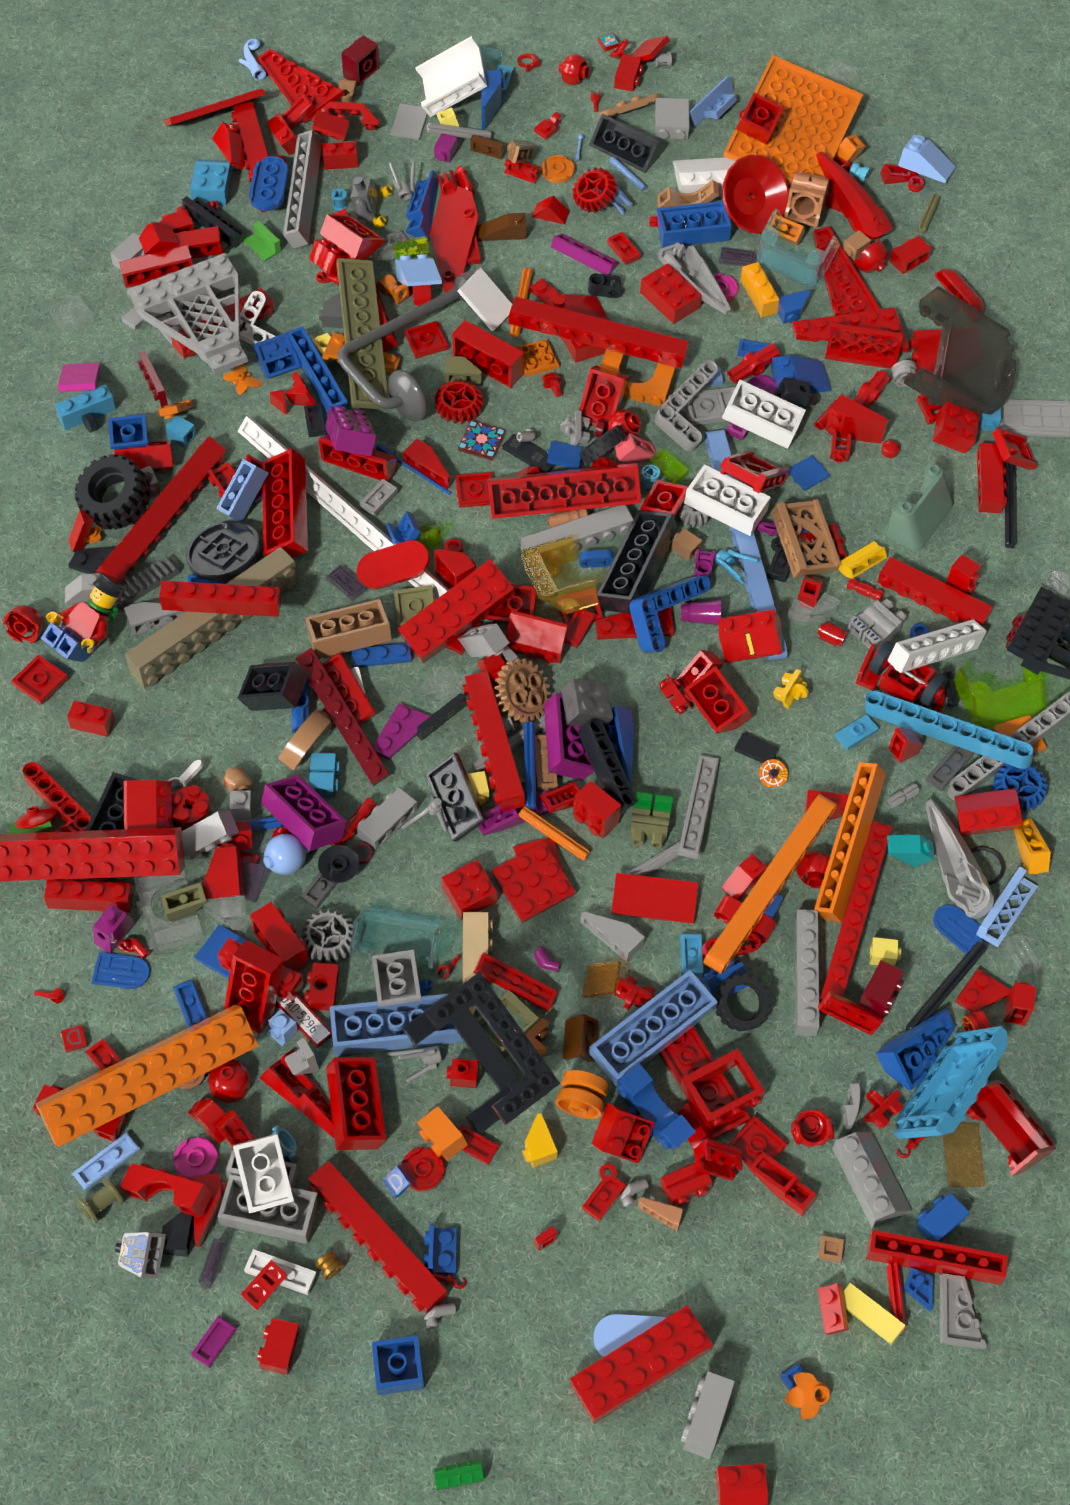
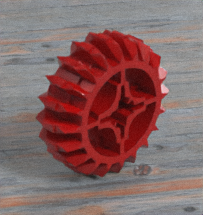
M594 167L593 171L588 169L587 173L582 172V177H577L578 182L574 183L575 188L572 189L574 193L572 196L576 205L588 213L591 211L596 213L597 209L602 212L603 207L608 208L607 204L613 203L612 198H616L615 193L618 192L615 177L607 169L604 170L601 167L599 169Z
M455 379L453 383L448 381L447 385L442 384L441 388H438L435 394L434 406L437 414H440L442 419L446 418L447 423L453 420L454 425L457 421H460L462 424L463 420L469 423L470 418L475 420L476 415H480L483 408V397L476 384L471 385L470 381L465 383L464 380L458 382Z

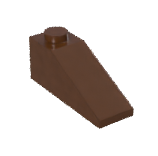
M508 213L477 225L475 230L477 241L526 239V214Z

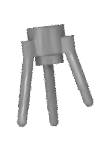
M390 162L389 166L394 177L393 184L398 193L399 200L407 201L412 198V193L415 192V162H412L410 186L407 183L399 182L394 166Z
M438 1046L387 1053V1056H398L399 1060L421 1057L423 1064H428L427 1067L407 1078V1082L418 1078L430 1070L436 1069V1064L441 1062Z

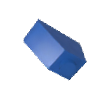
M809 289L778 297L779 306L777 313L783 324L792 323L800 319L809 302Z

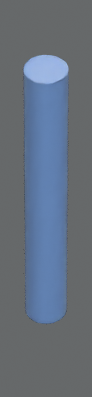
M614 156L610 158L609 162L641 191L647 188L641 180Z

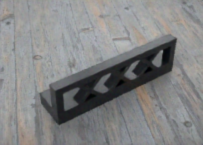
M186 196L182 199L183 210L187 209L189 216L205 228L218 226L222 241L230 247L234 248L247 237L245 231L200 198L196 197L191 200Z

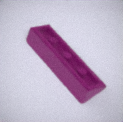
M563 233L553 238L551 248L604 275H610L619 265L618 261Z

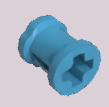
M343 189L332 191L333 209L336 211L344 208L347 209V202L345 201L347 198L346 191Z

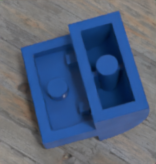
M288 333L253 344L259 361L258 365L266 379L301 367Z

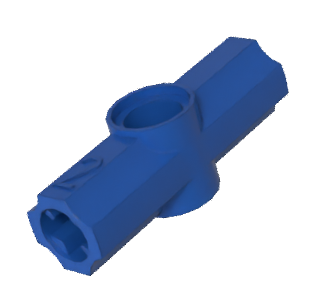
M308 679L296 708H292V733H296L309 717Z

